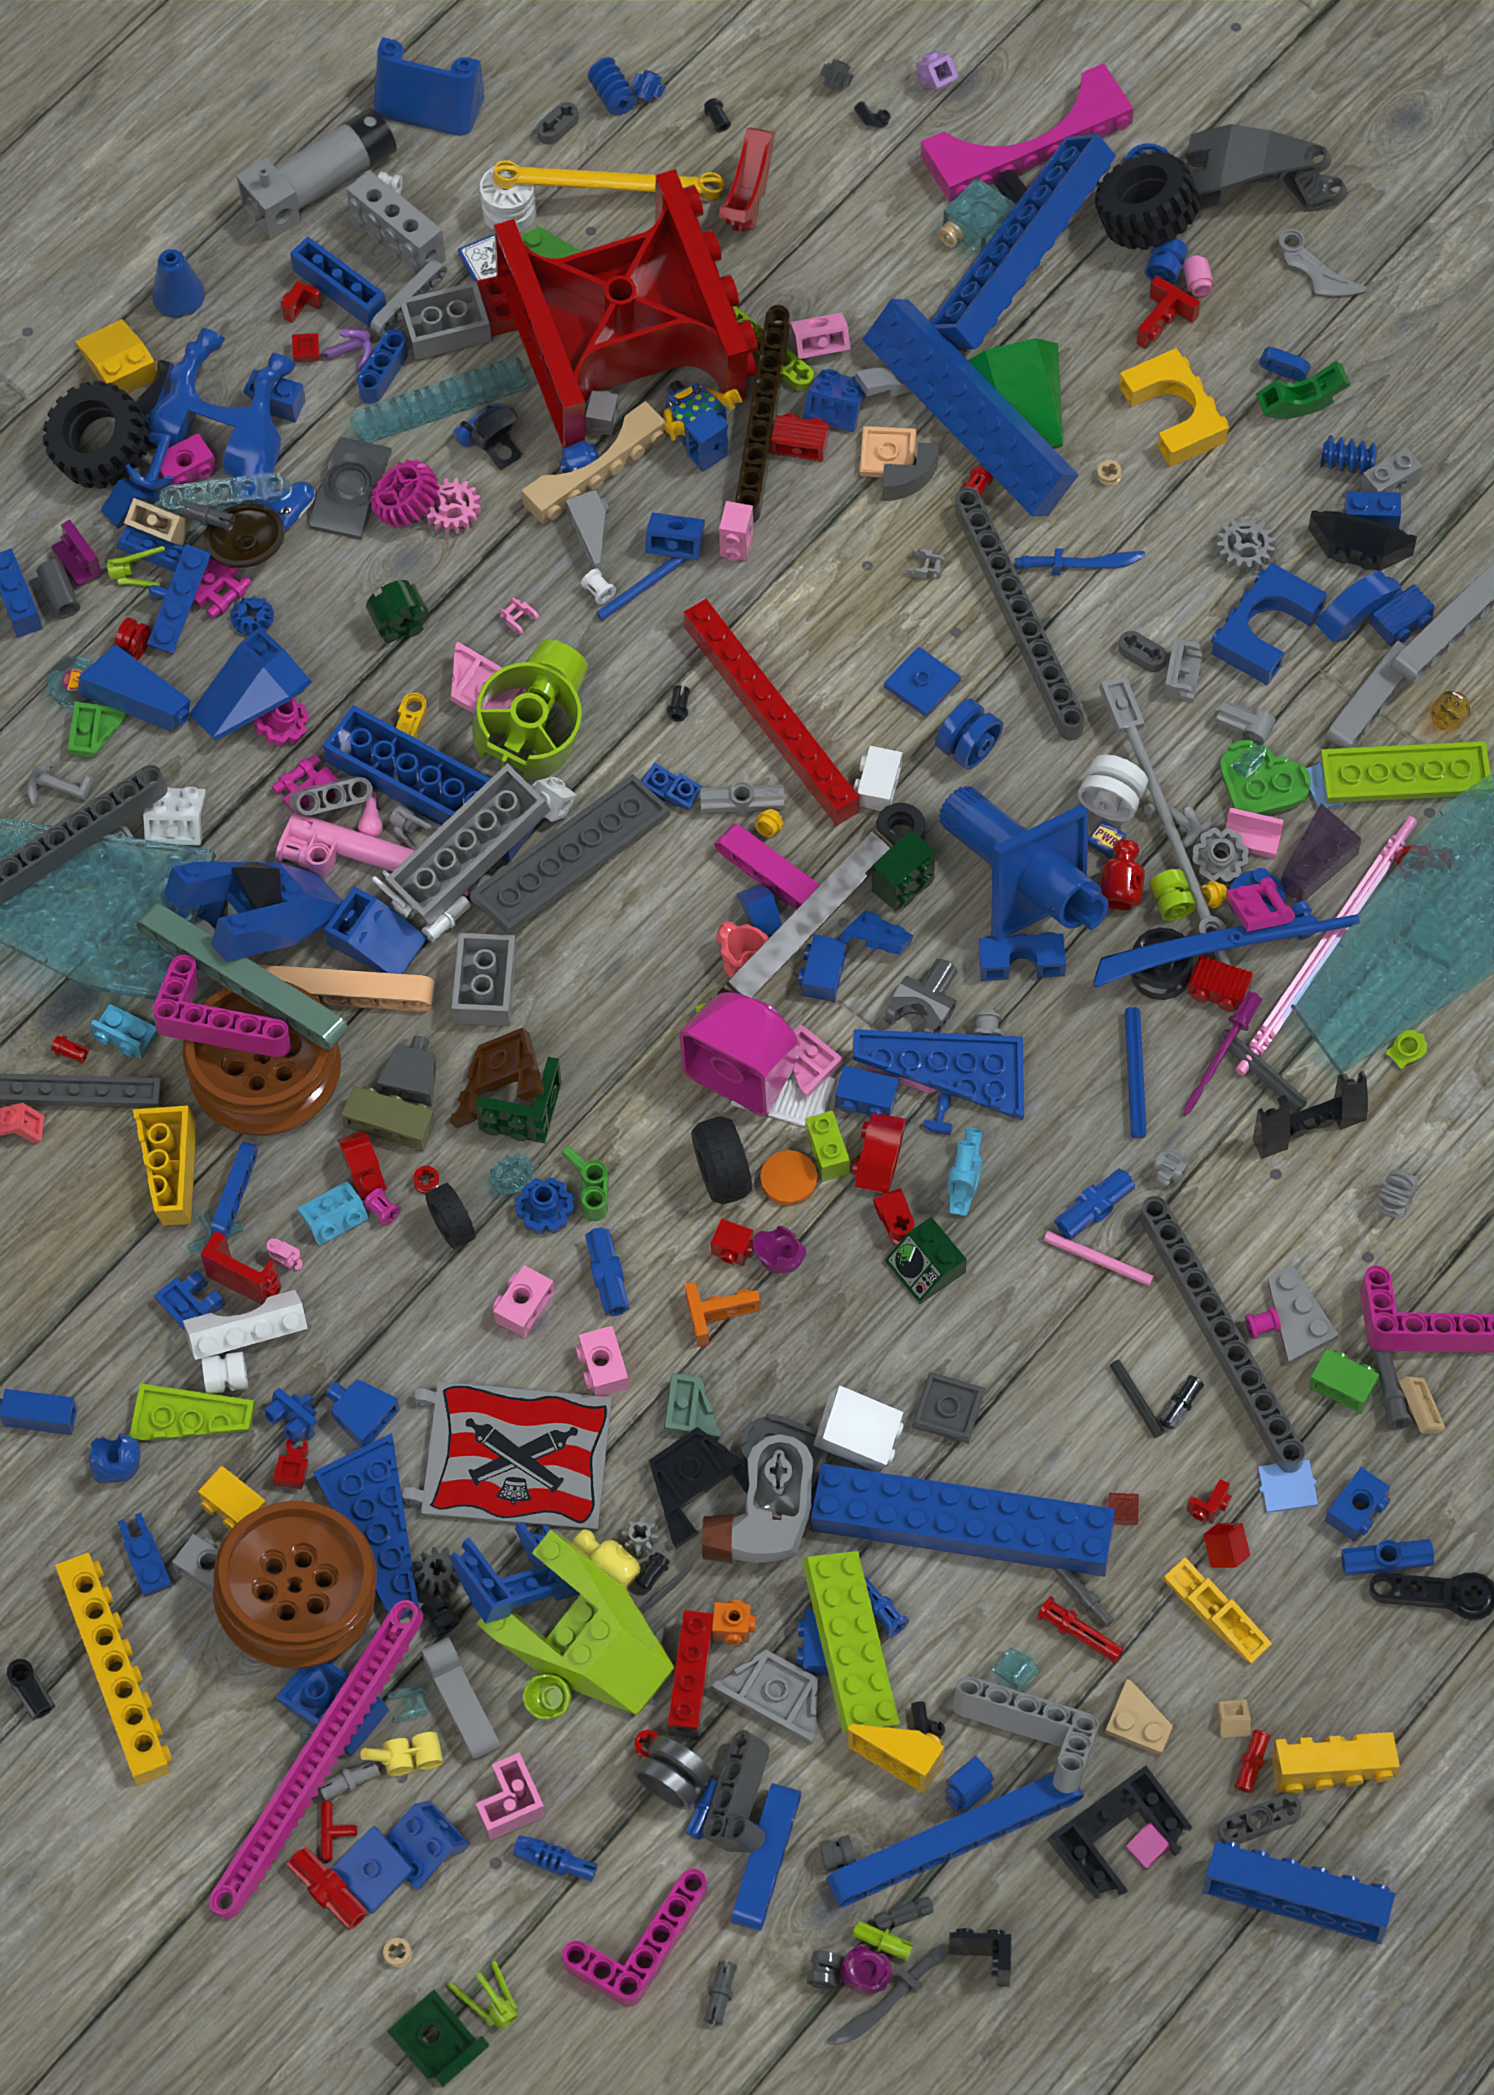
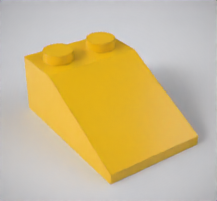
M123 319L75 341L98 381H103L106 385L112 383L123 389L126 393H130L151 383L156 376L155 361L143 342Z
M850 1724L848 1727L849 1749L923 1794L926 1793L944 1765L945 1746L942 1745V1741L931 1733L925 1735L916 1730Z

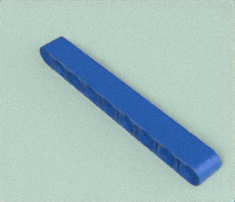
M1054 1773L842 1867L829 1874L826 1880L839 1907L848 1906L1080 1801L1084 1794L1080 1786L1073 1793H1063L1057 1790L1053 1785Z

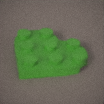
M1253 740L1235 742L1223 754L1220 762V772L1234 809L1266 816L1290 810L1307 801L1311 781L1310 774L1303 764L1300 766L1298 763L1288 760L1286 756L1274 757L1268 747L1265 749L1261 745L1254 744Z

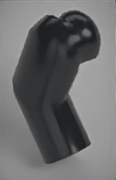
M863 101L854 106V111L866 126L883 128L889 124L891 116L887 110L884 109L883 111L879 110L877 113H872Z
M918 1701L912 1703L911 1710L914 1729L925 1735L931 1733L941 1739L945 1733L944 1724L942 1722L937 1724L936 1721H932L927 1717L925 1702Z

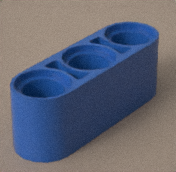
M389 330L383 335L357 377L359 396L364 403L375 404L382 399L407 359L406 337L400 330Z

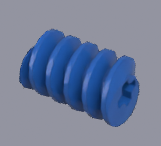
M605 57L592 65L588 72V80L593 85L597 95L602 99V103L606 106L607 111L612 115H622L632 110L638 101L637 96H634V90L629 87V82L624 79L620 68L615 65V60L612 57Z
M1329 435L1323 444L1319 467L1321 468L1324 462L1327 461L1328 469H1333L1334 465L1338 463L1339 471H1343L1346 465H1349L1350 473H1354L1358 466L1360 475H1363L1368 468L1371 469L1375 466L1377 456L1376 444L1372 442L1369 448L1366 449L1365 441L1361 440L1358 447H1355L1354 439H1350L1348 444L1345 445L1343 437H1340L1335 444L1333 435Z

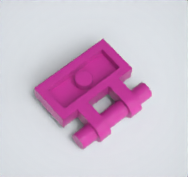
M211 559L194 603L201 608L207 602H210L212 606L206 610V613L210 618L214 619L219 613L223 614L229 609L228 605L236 598L240 599L245 595L246 589L252 585V582L246 576L238 582L234 579L239 574L238 568L226 567ZM225 586L228 587L230 590L222 597L217 595Z
M313 754L308 759H302L297 763L298 766L288 774H282L278 777L279 781L271 786L277 795L286 789L289 794L283 798L284 804L293 813L294 811L289 806V798L295 790L338 779L326 766L319 772L314 770V767L321 763L316 754ZM305 775L308 780L298 787L295 782ZM332 788L326 793L327 801L335 797V792ZM304 795L300 800V806L303 810L309 805L307 795Z

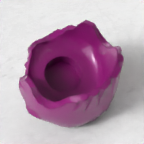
M777 1226L776 1230L770 1232H758L752 1243L753 1252L765 1269L771 1273H793L801 1265L806 1254L805 1247L797 1240L795 1234L784 1226Z
M861 1944L851 1949L844 1957L841 1964V1976L846 1987L853 1992L861 1995H872L883 1991L887 1987V1984L891 1981L892 1968L890 1960L885 1954L873 1952Z

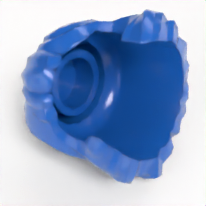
M120 1433L115 1440H107L102 1436L101 1438H95L91 1442L92 1449L89 1458L92 1476L96 1482H122L131 1479L136 1474L141 1457L139 1444L136 1439Z

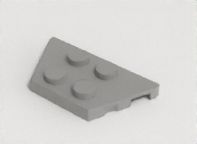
M764 1650L756 1655L751 1662L742 1664L734 1669V1673L721 1681L717 1680L713 1683L712 1690L811 1745L815 1742L818 1678L768 1650Z

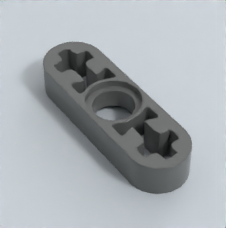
M1283 1794L1229 1815L1219 1823L1218 1838L1221 1842L1231 1841L1240 1845L1293 1824L1300 1817L1302 1810L1301 1802L1292 1794ZM1283 1803H1286L1289 1807H1295L1292 1815L1289 1816L1287 1812L1277 1814V1822H1274L1273 1813L1282 1810ZM1255 1813H1263L1268 1818V1824L1262 1828L1256 1827L1251 1822V1816ZM1245 1818L1246 1827L1239 1829L1236 1837L1233 1838L1231 1834L1225 1835L1227 1825H1231L1232 1828H1238L1242 1826V1819Z

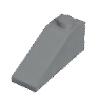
M595 489L567 499L566 509L569 520L592 570L599 569L602 573L607 527L606 514L609 513V508L605 498L600 499Z

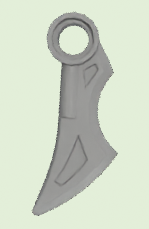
M1287 229L1281 233L1278 243L1279 252L1284 256L1287 266L1300 269L1311 278L1314 285V294L1336 297L1357 295L1367 291L1366 286L1340 276L1304 247L1305 237L1302 232L1297 229ZM1287 239H1294L1299 245L1295 248H1289L1284 242Z

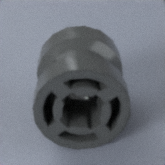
M849 1835L839 1837L838 1842H831L829 1840L819 1842L826 1872L835 1870L841 1864L847 1866L856 1862Z
M813 1951L811 1957L813 1968L808 1972L807 1984L819 1989L835 1990L838 1983L836 1973L841 1968L842 1957L829 1951Z

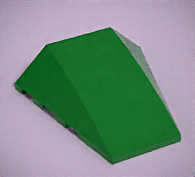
M1034 338L987 349L968 360L1053 449L1063 446L1058 343Z

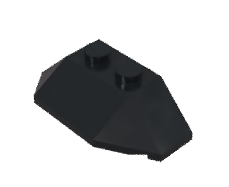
M1311 511L1308 529L1327 558L1334 559L1339 563L1358 565L1366 570L1382 571L1414 554L1417 537L1408 535L1405 531L1392 525L1336 511Z

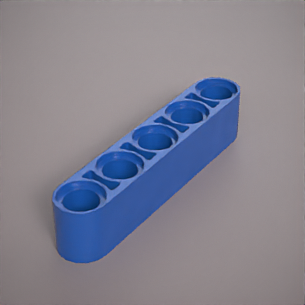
M775 1783L771 1784L759 1822V1826L765 1831V1841L759 1850L750 1853L734 1906L731 1924L761 1932L797 1814L802 1791Z

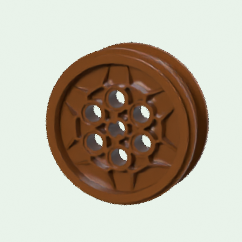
M286 982L322 1005V1003L308 991L292 983ZM226 987L216 992L202 1004L274 1018ZM288 1027L291 1047L284 1056L272 1057L184 1040L183 1062L189 1077L193 1096L207 1116L221 1126L238 1133L253 1136H270L298 1128L316 1116L327 1104L340 1078L341 1055L338 1043L331 1050H325ZM290 1053H295L293 1056H287ZM236 1072H242L239 1075H233ZM283 1078H290L287 1081H280ZM257 1087H263L261 1090H254Z
M284 1501L255 1510L240 1520L230 1530L217 1553L214 1566L213 1599L215 1612L223 1631L242 1652L257 1661L275 1667L289 1669L308 1668L337 1658L358 1641L368 1626L373 1613L377 1570L372 1549L365 1536L354 1523L329 1507L308 1501ZM304 1561L309 1563V1566L301 1568L296 1564ZM270 1568H277L281 1572L278 1574H270L269 1572H267V1570ZM320 1581H326L331 1585L329 1587L322 1588L319 1587L317 1583ZM298 1589L300 1592L292 1593L289 1590ZM262 1594H268L272 1599L263 1601L258 1597ZM316 1607L321 1609L322 1612L312 1614L308 1610ZM283 1614H289L293 1618L291 1620L284 1621L280 1619L279 1616Z

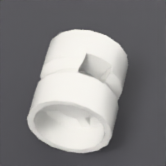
M243 1351L228 1353L224 1359H221L219 1355L202 1358L203 1376L208 1394L223 1393L226 1387H229L232 1391L248 1389Z

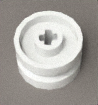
M1098 755L1090 763L1087 777L1082 781L1078 790V798L1089 811L1100 817L1120 822L1129 821L1137 811L1139 799L1143 797L1147 788L1148 778L1145 772L1137 765L1126 759L1114 755Z

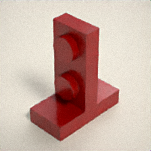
M1156 276L1151 282L1149 298L1158 302L1159 305L1138 328L1137 344L1146 349L1151 341L1156 342L1162 333V328L1167 323L1171 324L1177 314L1194 323L1199 317L1200 301Z

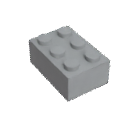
M476 281L400 300L402 320L415 360L491 342L490 325Z
M459 933L452 999L454 1023L510 1026L517 956L515 935Z

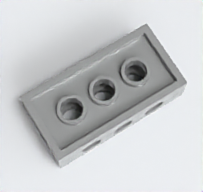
M370 170L346 188L351 222L357 228L364 229L375 243H381L386 247L392 257H398L403 261L410 272L418 274L433 259L441 263L446 260L442 229Z

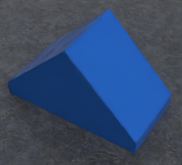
M119 480L101 508V511L119 529L125 525L124 521L133 498L153 505L160 500V496L156 492L136 484L133 480Z
M763 884L737 893V898L750 926L760 929L768 937H771L782 926L773 894Z

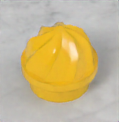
M768 809L757 816L755 827L762 836L771 838L781 832L784 822L778 811Z
M1209 881L1206 885L1201 886L1207 906L1211 909H1217L1227 901V888L1225 885L1216 881Z

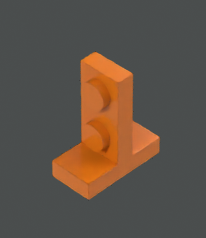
M696 1281L684 1284L685 1296L698 1347L709 1345V1333L706 1323L761 1311L758 1290H740L731 1296H712L706 1301L701 1302Z

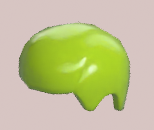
M543 1674L533 1677L525 1685L522 1698L526 1710L534 1717L549 1720L559 1718L566 1713L570 1707L572 1694L568 1683L562 1678L552 1674Z

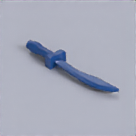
M1055 548L1054 556L1029 557L1026 555L1015 558L1014 562L1016 569L1053 567L1051 575H1060L1061 568L1063 567L1117 568L1128 566L1140 560L1145 555V551L1112 553L1095 558L1062 557L1064 549Z

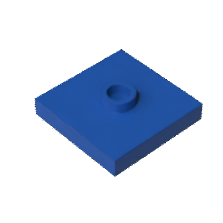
M918 646L884 682V688L927 718L959 684L961 676Z
M372 1826L331 1868L345 1882L351 1893L372 1914L416 1871L376 1826Z

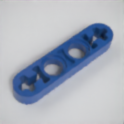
M242 1142L212 1222L211 1237L215 1231L225 1235L226 1239L229 1237L256 1162L258 1152L256 1144Z

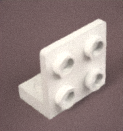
M168 787L166 795L144 811L145 844L201 845L200 815L206 790L197 789L196 787Z

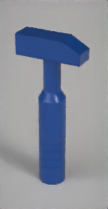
M940 1091L936 1121L924 1120V1127L931 1133L951 1135L952 1124L943 1122L944 1114L948 1110L950 1094Z

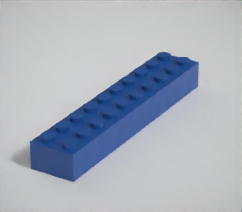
M1099 134L1065 137L930 322L957 350H975L983 343L984 336L997 324L998 317L1003 310L1011 305L1014 295L1024 287L1028 276L1040 265L1041 258L1054 246V241L1060 232L1068 227L1071 217L1083 206L1082 202L1088 194L1095 190L1096 183L1101 176L1110 169V164L1116 155Z
M891 299L862 340L1031 516H1049L1079 474L909 299Z
M822 1463L811 1522L812 1531L1045 1568L1064 1569L1071 1572L1105 1577L1113 1533L1115 1509Z

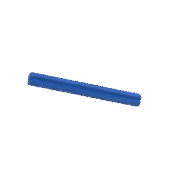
M1128 1007L1125 1009L1130 1129L1132 1138L1146 1137L1147 1130L1141 1016L1139 1008Z

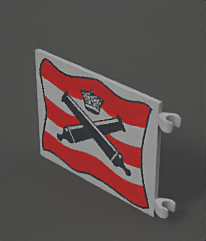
M437 1382L436 1392L427 1389H417L415 1391L416 1405L422 1407L434 1406L424 1491L405 1487L402 1493L405 1505L422 1504L421 1515L515 1524L523 1522L526 1525H547L548 1527L598 1531L612 1397Z

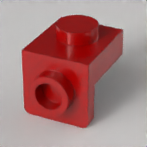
M297 281L291 291L285 293L280 305L283 318L293 323L306 304L320 309L322 306L320 292L310 284L305 285Z
M1219 1479L1207 1503L1191 1496L1188 1500L1187 1511L1190 1512L1194 1519L1201 1522L1208 1521L1213 1524L1219 1511L1225 1512L1232 1499V1496L1229 1495L1230 1483Z

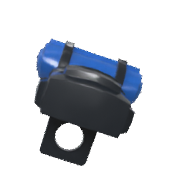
M495 403L492 406L490 404L486 406V410L467 422H461L460 426L454 429L456 441L464 448L473 444L488 453L499 470H503L521 458V453L510 438V431L515 425L518 416L513 408L502 403ZM500 442L502 446H507L511 450V457L507 460L500 459L496 454V444Z

